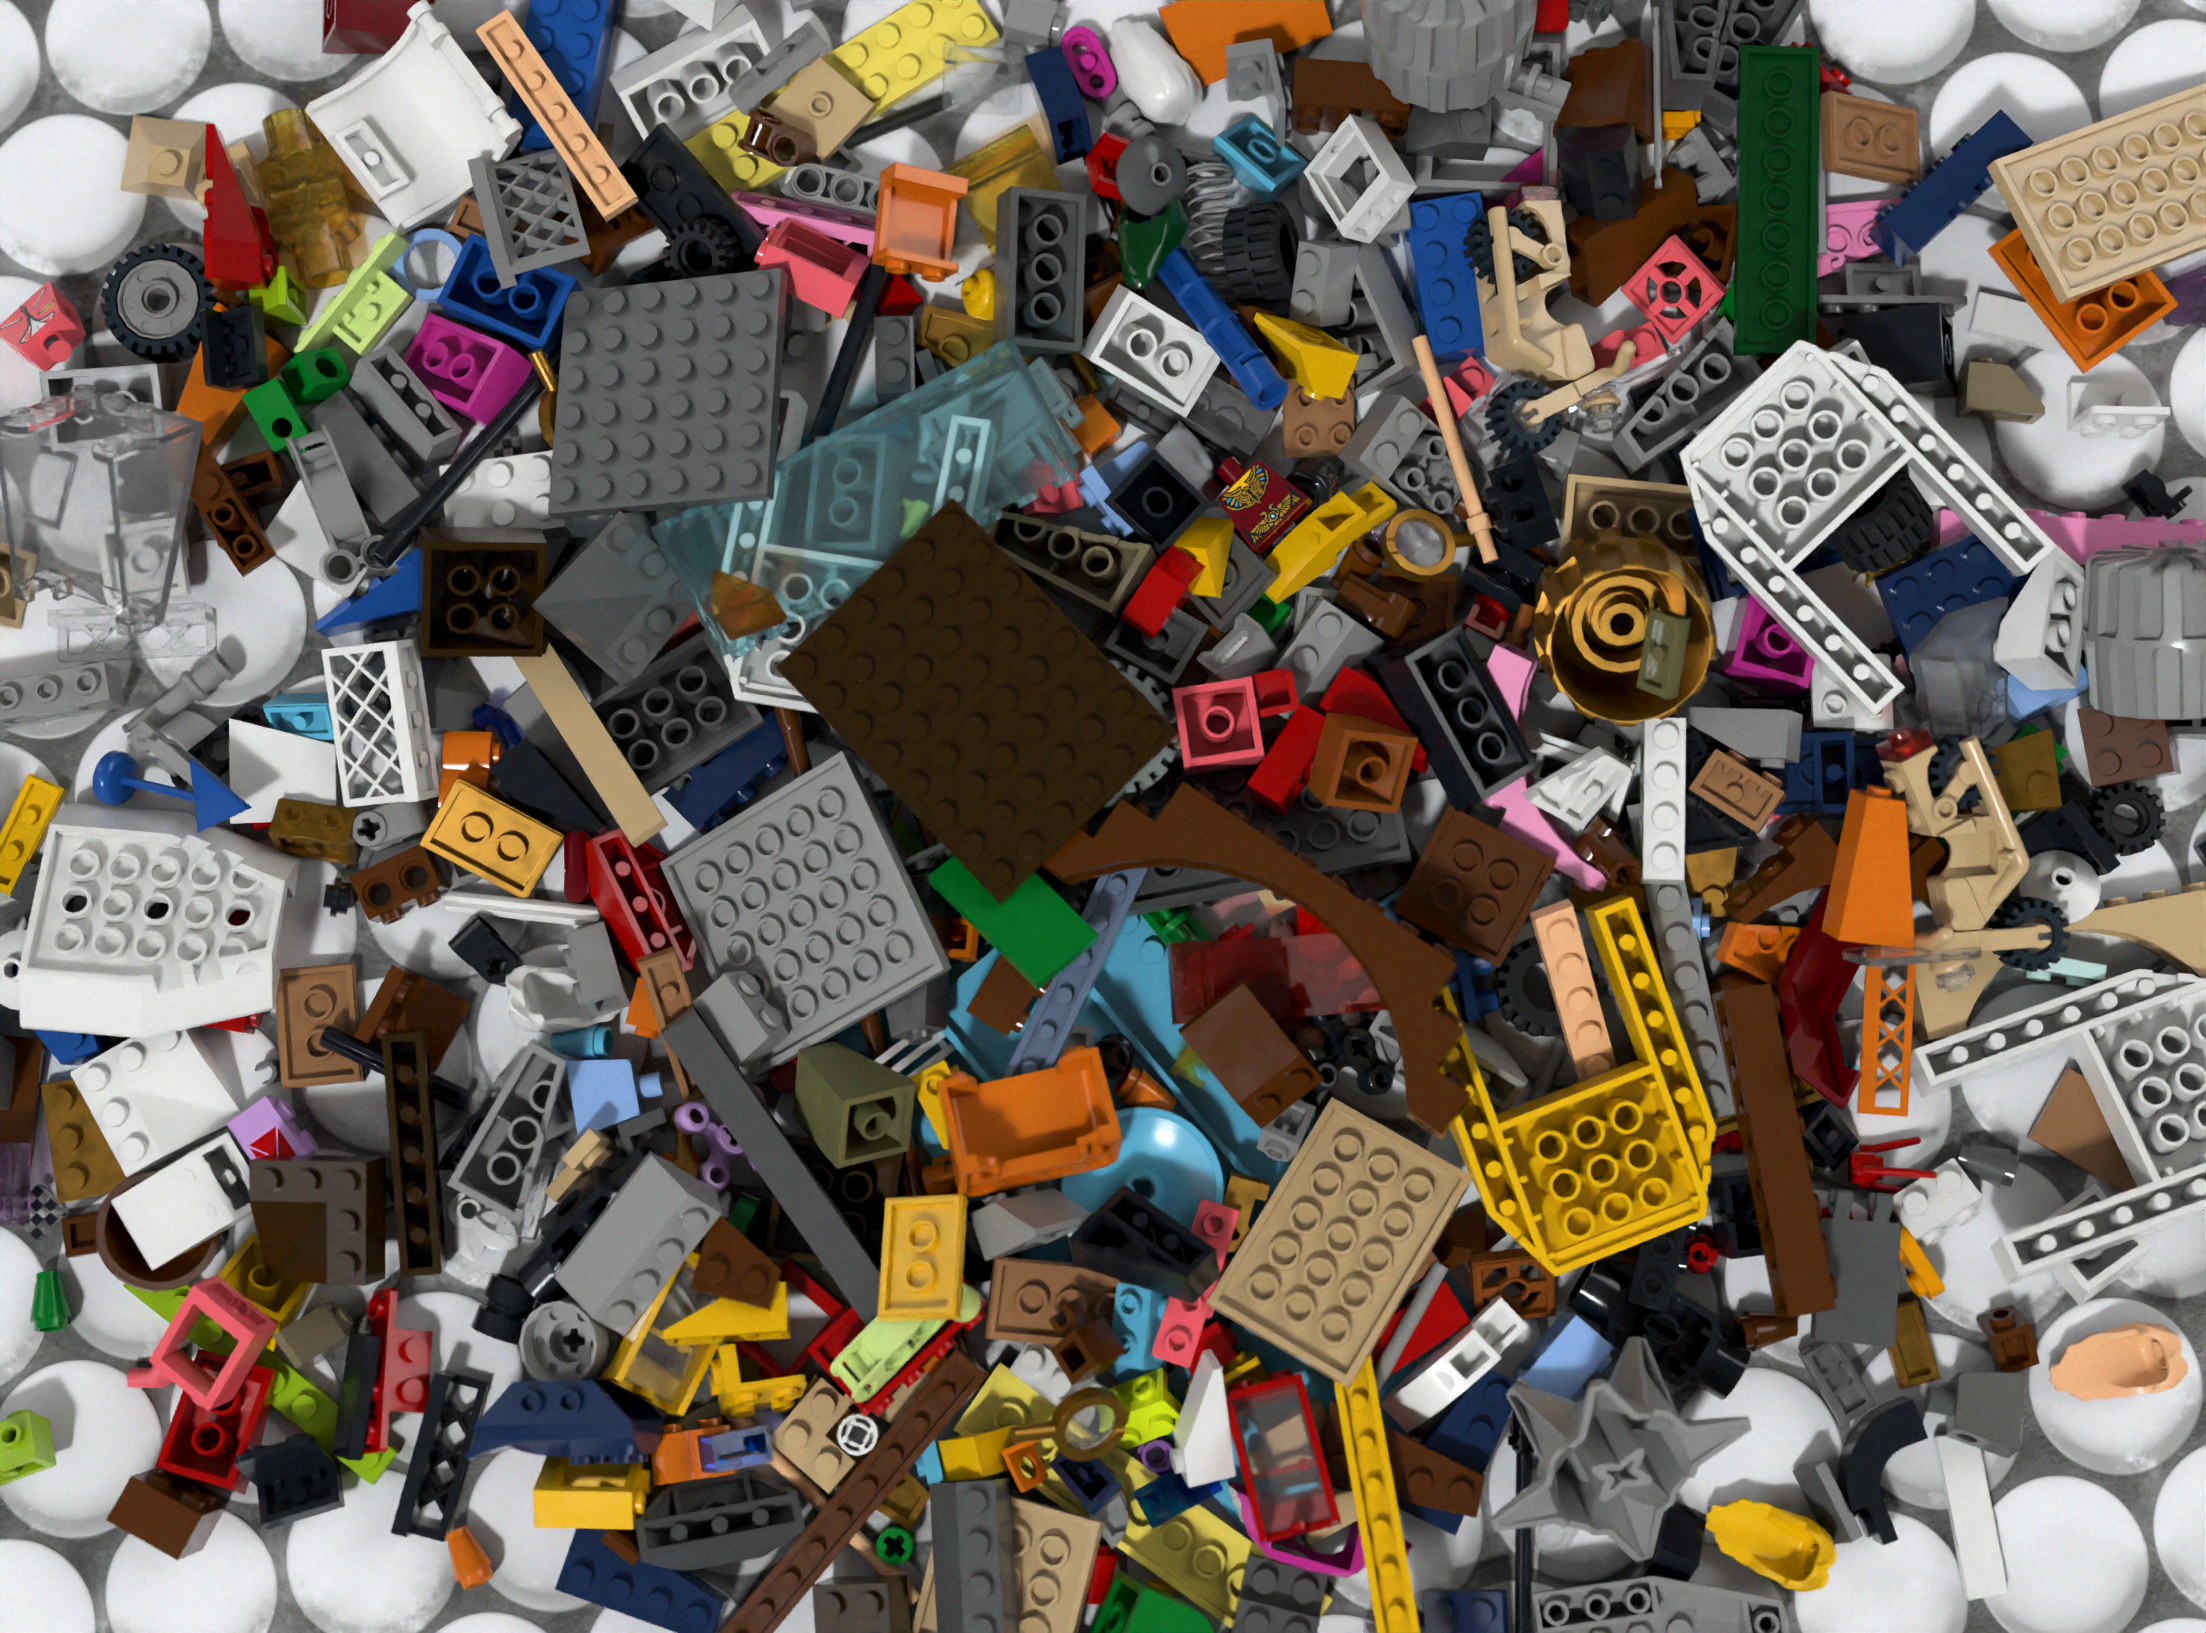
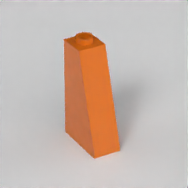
M219 302L213 308V310L219 312L229 310ZM265 334L268 378L270 381L276 377L291 354L280 343ZM201 341L167 438L176 443L195 430L214 457L217 458L250 412L241 395L259 386L234 393L206 386Z
M1868 784L1866 791L1850 789L1821 931L1840 941L1913 949L1915 940L1906 802L1892 796V789L1884 786Z

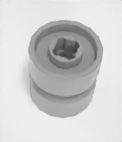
M1595 717V724H1587L1573 742L1593 749L1600 746L1614 755L1625 759L1627 757L1625 748L1635 747L1641 739L1642 721L1637 722L1635 727H1618L1614 721Z

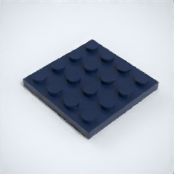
M1971 530L1873 578L1921 706L1931 720L1998 688V681L2010 675L2007 670L1994 661V642L1998 638L2001 621L2037 567L2036 565L2026 575L2016 577Z

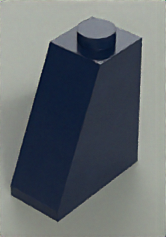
M1061 45L1024 56L1029 83L1057 166L1083 157L1086 165L1085 158L1094 147L1087 111Z

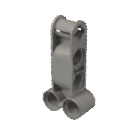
M320 424L319 430L292 440L288 436L285 437V440L330 548V551L326 552L320 559V574L324 580L331 584L346 585L355 580L359 573L360 564L370 570L381 571L388 569L380 564L370 562L366 554L368 546L372 542H380L384 536L371 535L332 438L325 424ZM323 442L322 446L303 453L299 452L300 449ZM340 555L349 562V572L343 578L337 579L330 574L328 566L332 558Z

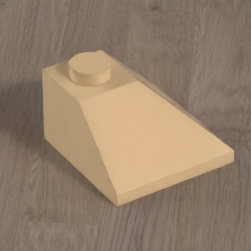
M134 115L120 189L125 192L198 201L194 188L197 187V174L199 173L202 157L205 156L206 125Z

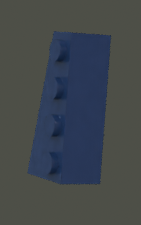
M2000 109L1972 136L1966 133L1951 148L1954 153L1946 159L1942 155L1926 170L1925 173L1928 177L1922 183L1915 179L1899 195L1903 200L1897 206L1892 202L1886 205L1874 217L1878 225L1870 232L1868 237L1901 269L1994 184L1987 170V167L1994 160L2029 148L2034 142Z
M762 705L758 709L766 722L764 725L715 755V759L710 763L706 761L687 773L688 777L684 782L686 785L679 791L672 786L662 795L703 836L730 820L729 815L739 805L743 808L748 806L760 793L757 787L767 777L771 780L775 779L788 766L785 760L789 755L773 706ZM799 711L802 719V730L808 747L816 738L813 732L818 726L804 711Z
M1489 1369L1467 1390L1449 1403L1447 1409L1425 1433L1420 1444L1483 1474L1513 1409L1506 1397V1393L1517 1381ZM1397 1500L1398 1509L1456 1536L1465 1516Z
M576 1528L555 1590L676 1633H717L729 1599L728 1596L690 1571L679 1572L643 1563L641 1558L632 1566L601 1542L609 1529Z

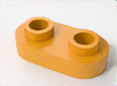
M1901 1224L1899 1261H1901L1909 1274L1905 1277V1280L1917 1297L1924 1295L1927 1299L1932 1300L1945 1291L1944 1285L1914 1237Z

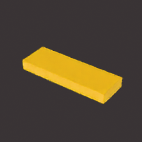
M28 773L0 831L1 892L11 896L26 862L34 863L47 837L49 824L57 816L69 790Z

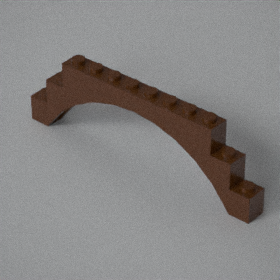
M1182 782L1155 821L1152 819L1154 813L1143 804L1134 801L1130 805L1121 799L1094 838L1091 837L1093 831L1084 825L1041 867L1068 887L1122 870L1170 866L1216 871L1261 885L1302 907L1339 938L1366 971L1390 1016L1403 1060L1407 1117L1442 1141L1469 1102L1471 1093L1465 1090L1468 1084L1451 1071L1447 1070L1445 1075L1439 1072L1463 1036L1464 1028L1459 1025L1461 1019L1443 1006H1440L1438 1010L1432 1007L1457 971V963L1452 961L1455 957L1453 953L1436 942L1430 946L1419 939L1418 935L1420 932L1406 921L1399 919L1395 923L1383 915L1385 909L1373 899L1365 896L1361 900L1350 893L1351 886L1334 874L1326 877L1315 869L1317 864L1307 855L1300 851H1296L1293 855L1282 848L1283 841L1274 833L1264 828L1261 832H1258L1247 824L1249 818L1236 808L1229 806L1225 810L1213 802L1216 797L1203 786L1195 784L1192 788L1185 782Z

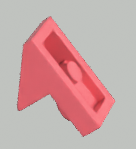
M1652 320L1626 332H1623L1622 328L1590 346L1595 361L1593 371L1606 368L1614 363L1621 344L1627 340L1635 343L1636 352L1627 373L1618 379L1664 360L1668 354Z
M1472 356L1467 358L1450 376L1446 375L1441 380L1455 425L1472 411L1498 384ZM1428 395L1417 408L1439 427L1430 396Z

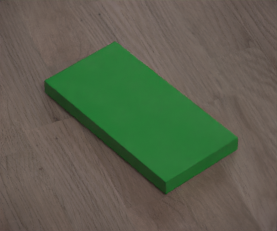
M952 856L928 875L929 883L1037 991L1099 941V934L1036 873L1002 905L995 900L955 856Z

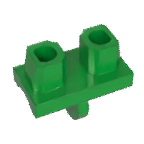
M1186 906L1141 914L1181 966L1194 953L1213 941Z

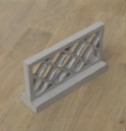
M556 148L490 166H485L482 156L467 160L491 260L502 289L517 286L516 274L591 254L567 164ZM557 162L549 173L539 171L541 166ZM511 174L518 175L511 184L498 180L500 177ZM530 179L540 182L533 191L523 188ZM552 186L562 189L555 198L545 195ZM514 196L524 199L518 208L507 205ZM536 204L546 206L540 215L529 213V211ZM558 211L569 214L562 223L551 220ZM520 221L531 224L524 233L513 230ZM543 228L553 231L546 241L536 238ZM565 236L579 240V242L565 246L558 245ZM527 246L538 249L533 255L518 258Z

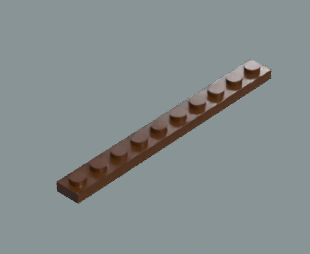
M957 1347L720 1633H774L989 1373L962 1349Z

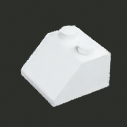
M2095 1183L2042 1222L2107 1199L2108 1196ZM2141 1236L2050 1270L2077 1304L2081 1306L2142 1262L2151 1245Z

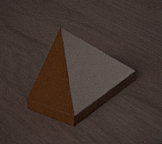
M1480 1203L1447 1223L1432 1252L1437 1257L1439 1263L1450 1270L1470 1260V1254L1486 1252L1507 1235L1504 1229L1487 1214L1483 1203Z

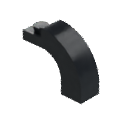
M1899 1397L1876 1407L1866 1414L1848 1435L1838 1463V1486L1852 1512L1859 1509L1862 1510L1863 1513L1858 1514V1519L1867 1538L1872 1537L1874 1541L1882 1545L1899 1540L1881 1495L1880 1481L1883 1468L1890 1457L1897 1451L1928 1438L1914 1400L1911 1398Z

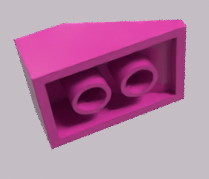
M430 312L402 359L442 407L484 428L520 389L533 368L531 362L507 344Z

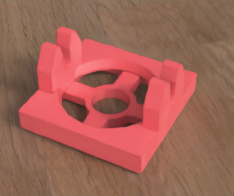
M1676 234L1671 236L1620 289L1649 321L1652 320L1653 325L1672 345L1678 343L1694 326L1710 314L1709 312L1721 303L1720 299L1729 291ZM1674 261L1685 264L1687 268L1679 276H1667L1660 267L1663 265L1662 263ZM1649 277L1657 284V299L1653 303L1650 300L1647 288ZM1695 277L1699 279L1702 290L1698 307L1688 298L1687 285ZM1666 281L1676 282L1680 286L1682 295L1679 301H1669L1664 296L1663 285ZM1678 306L1687 317L1676 319L1668 317L1661 312L1665 307L1672 308Z

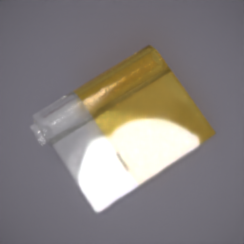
M1028 124L936 171L968 179L967 195L957 200L952 262L959 263V270L950 276L954 285L957 286L963 283L968 277L972 278L983 268L989 269L995 266L997 196L1011 186L1064 192Z

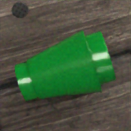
M61 1271L37 1273L30 1322L34 1323V1331L52 1332L67 1329L68 1319L72 1318Z

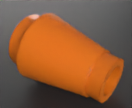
M1129 1066L1118 1080L1114 1089V1093L1121 1097L1120 1102L1136 1108L1148 1107L1171 1112L1177 1100L1142 1067L1136 1069L1133 1066Z
M468 1525L459 1527L445 1535L456 1583H461L463 1590L474 1588L494 1577L491 1569L494 1564L473 1533L470 1532Z

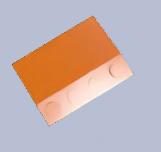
M2019 227L1987 249L1993 260L2082 374H2085L2132 341L2179 305L2152 270L2060 305Z

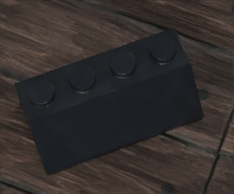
M1461 625L1378 670L1412 733L1419 738V743L1427 753L1428 762L1456 812L1486 800L1538 767L1534 756Z

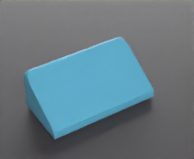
M327 692L279 694L262 705L269 722V728L314 740H334Z

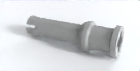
M211 650L207 653L208 658L192 671L185 670L181 673V677H179L180 683L127 724H124L122 726L123 731L131 733L140 720H147L154 727L160 729L194 701L201 702L207 700L209 692L223 681L234 679L236 677L234 671L217 651Z

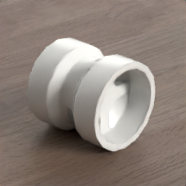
M862 1413L852 1414L839 1425L837 1432L838 1443L848 1454L864 1455L871 1451L878 1443L880 1437L879 1426L875 1419L869 1415L864 1417Z

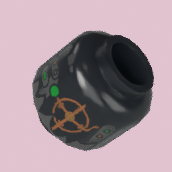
M1306 457L1299 460L1285 478V480L1306 494L1314 502L1303 513L1305 515H1310L1319 506L1329 502L1331 497L1337 493L1340 483L1335 468L1329 462L1319 457Z

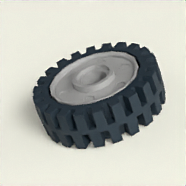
M155 244L153 249L145 245L139 247L140 253L138 254L130 251L125 255L127 261L124 264L118 260L113 266L116 273L114 275L108 273L105 279L109 285L108 288H102L101 297L105 300V303L101 304V310L106 316L104 321L107 327L125 348L147 361L150 359L155 363H164L166 360L172 364L178 363L181 357L186 360L195 357L193 351L198 350L201 343L199 311L206 308L213 310L217 302L221 303L209 291L214 285L205 278L204 263L189 251H184L174 245H170L169 248L164 244ZM165 297H170L168 306L163 310L157 311L158 302Z

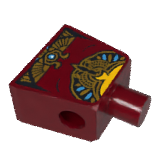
M1232 456L1223 462L1216 471L1217 475L1229 486L1219 497V502L1249 547L1259 555L1314 503L1306 494L1259 460L1246 470Z

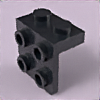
M2073 800L2062 803L2061 808L2058 810L2048 811L2019 833L2029 860L2033 856L2045 851H2066L2088 862L2095 870L2097 876L2109 874L2121 865L2115 857L2117 851L2114 845L2105 836H2099L2091 825L2092 818L2088 811L2082 805L2075 804ZM2056 877V881L2059 884L2069 885L2065 879Z
M305 1433L294 1434L277 1444L251 1447L246 1453L234 1458L235 1467L257 1487L261 1525L267 1530L345 1507L340 1462L313 1435Z

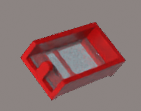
M1292 1370L1272 1373L1268 1375V1382L1253 1385L1252 1380L1231 1384L1228 1386L1229 1392L1225 1393L1229 1425L1261 1545L1341 1524L1302 1374L1293 1375Z

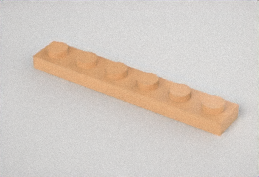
M509 10L502 11L475 29L478 37L605 221L608 222L638 202L637 195Z
M1565 899L1530 912L1577 1083L1617 1068L1572 903L1569 899Z

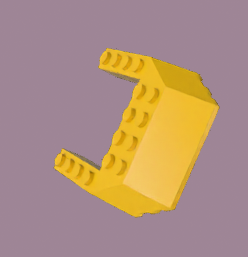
M1621 894L1583 908L1638 1060L1495 1115L1465 1031L1439 1070L1443 1075H1445L1447 1070L1451 1071L1468 1084L1465 1090L1471 1093L1470 1100L1450 1128V1131L1487 1214L1554 1276L1703 1219L1707 1215L1708 1197L1706 1192L1711 1178L1712 1166L1710 1165L1712 1141H1715L1716 1125L1633 897ZM1447 984L1432 1007L1438 1010L1440 1006H1443L1459 1017Z

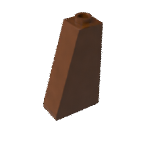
M1667 166L1661 170V189L1654 188L1656 173L1643 180L1645 194L1635 219L1595 220L1589 215L1584 214L1567 224L1565 238L1567 253L1571 261V275L1568 278L1571 296L1594 308L1600 306L1671 236L1678 232L1699 211L1696 196L1697 186L1694 177Z

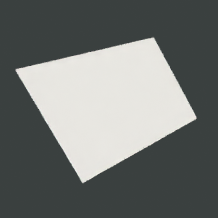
M229 718L230 789L252 807L231 817L230 824L272 822L277 802L280 798L337 806L336 748L334 744Z

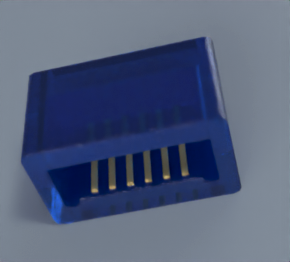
M751 1424L697 1436L702 1472L721 1473L774 1460L769 1425Z

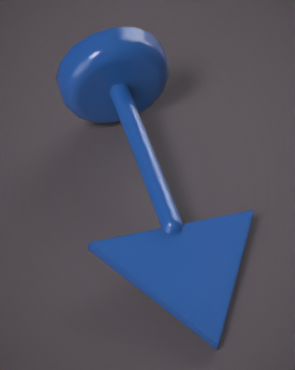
M117 750L106 753L99 760L93 774L95 797L101 803L118 806L126 803L132 798L137 788L194 801L198 832L252 808L193 758L189 760L193 791L139 779V768L136 760L130 754Z

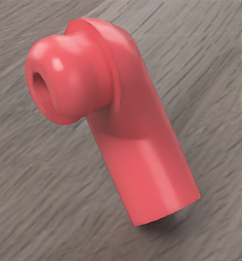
M154 1365L151 1368L130 1367L127 1374V1385L130 1388H165L172 1383V1381L164 1378L160 1370Z

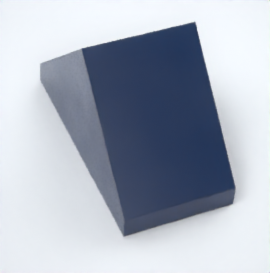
M1078 1435L1071 1441L1072 1443H1084ZM1060 1453L1049 1464L1093 1516L1122 1487V1479L1100 1457L1089 1461H1073Z

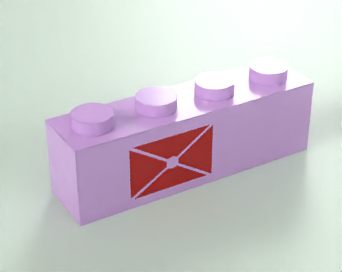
M265 1095L226 1123L250 1160L270 1154L317 1155L315 1152L319 1149L313 1137L306 1130L301 1132L293 1121L296 1113L291 1105L284 1098L278 1099L277 1096Z

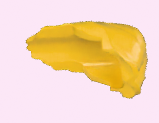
M1746 1498L1730 1501L1725 1506L1712 1505L1711 1511L1706 1513L1708 1520L1705 1527L1713 1532L1714 1540L1718 1544L1719 1550L1732 1556L1741 1565L1751 1568L1759 1575L1774 1580L1785 1589L1810 1592L1822 1589L1827 1584L1829 1577L1828 1569L1835 1563L1837 1551L1832 1537L1812 1519L1775 1507L1766 1502H1753Z

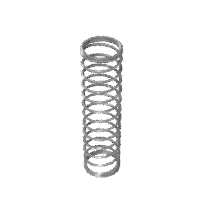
M1221 162L1196 164L1186 169L1189 187L1185 190V195L1190 199V202L1186 205V210L1192 214L1188 219V225L1193 228V231L1189 234V239L1194 243V246L1190 249V254L1196 258L1195 264L1200 260L1222 262L1224 261L1223 258H1208L1223 255L1222 251L1202 256L1194 254V249L1198 246L1222 247V243H1207L1222 240V236L1208 238L1199 242L1194 240L1192 235L1197 231L1223 232V228L1207 229V227L1224 225V221L1211 222L1197 227L1191 224V220L1196 216L1205 218L1226 217L1228 212L1222 214L1203 213L1216 210H1230L1233 207L1217 206L1194 212L1190 209V205L1195 201L1201 203L1227 202L1232 200L1235 194L1227 191H1218L1192 197L1189 195V190L1192 187L1204 189L1227 187L1234 181L1230 178L1233 175V168ZM1204 170L1228 171L1213 177L1188 176ZM1223 181H1229L1228 183H1224V184L1209 185V184L1221 183V182H1223ZM1216 195H1230V197L1223 199H1202ZM1225 266L1201 271L1206 276H1227L1226 272L1211 273L1212 271L1224 270ZM1229 280L1214 282L1212 284L1213 286H1218L1230 283ZM1214 287L1216 291L1232 290V287ZM1236 295L1220 296L1222 300L1238 299ZM1239 300L1225 302L1226 305L1241 303ZM1231 310L1232 313L1239 314L1236 315L1239 319L1241 310Z

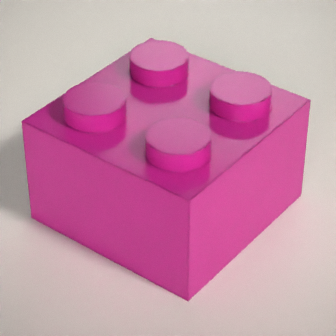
M1748 592L1737 602L1720 673L1732 679L1796 696L1807 689L1810 684L1815 661Z

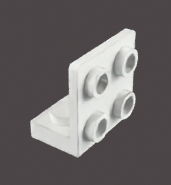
M2070 383L2066 386L2067 432H2081V437L2099 438L2105 436V433H2120V438L2124 439L2144 437V433L2156 428L2160 422L2170 416V407L2150 406L2149 384Z
M1874 654L1891 672L1890 656L1888 654ZM1816 662L1814 663L1810 679L1811 716L1803 726V733L1853 732L1854 738L1888 737L1894 730L1892 700L1876 715L1867 716Z

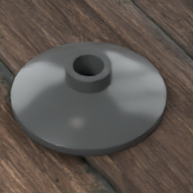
M1143 137L1131 142L1122 151L1116 165L1118 191L1124 202L1139 214L1159 216L1165 213L1169 199L1179 197L1181 201L1187 187V170L1181 154L1170 142L1159 137ZM1156 168L1159 169L1161 174L1160 182H1158L1154 177V171Z

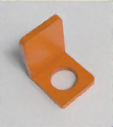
M1041 1440L1013 1443L1001 1450L1021 1493L1048 1479L1047 1471L1034 1446V1443ZM1021 1456L1027 1457L1032 1463L1033 1475L1031 1478H1027L1020 1469L1019 1461Z

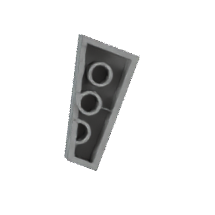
M1725 316L1718 321L1609 443L1631 475L1714 421L1764 373L1753 356H1733L1734 329Z
M534 1038L529 1042L447 1185L520 1224L524 1216L569 1060L568 1057Z

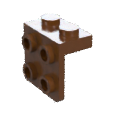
M580 183L573 185L591 254L577 258L583 265L587 266L595 277L607 272L617 249L658 230V227L636 203L606 222ZM558 211L551 220L562 223L569 214ZM569 236L564 237L568 245L579 242L578 239Z

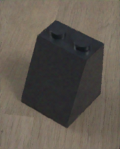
M1939 302L1843 316L1844 328L1838 330V342L1840 343L1847 338L1857 339L1870 363L1886 369L1908 393L1931 394L1933 398L1957 397L1953 322Z
M1179 421L1113 490L1104 502L1162 556L1227 486L1216 473L1223 462Z

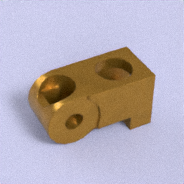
M1230 1170L1222 1205L1239 1210L1240 1213L1227 1250L1228 1252H1237L1250 1232L1249 1220L1255 1199L1267 1200L1270 1189L1268 1180Z

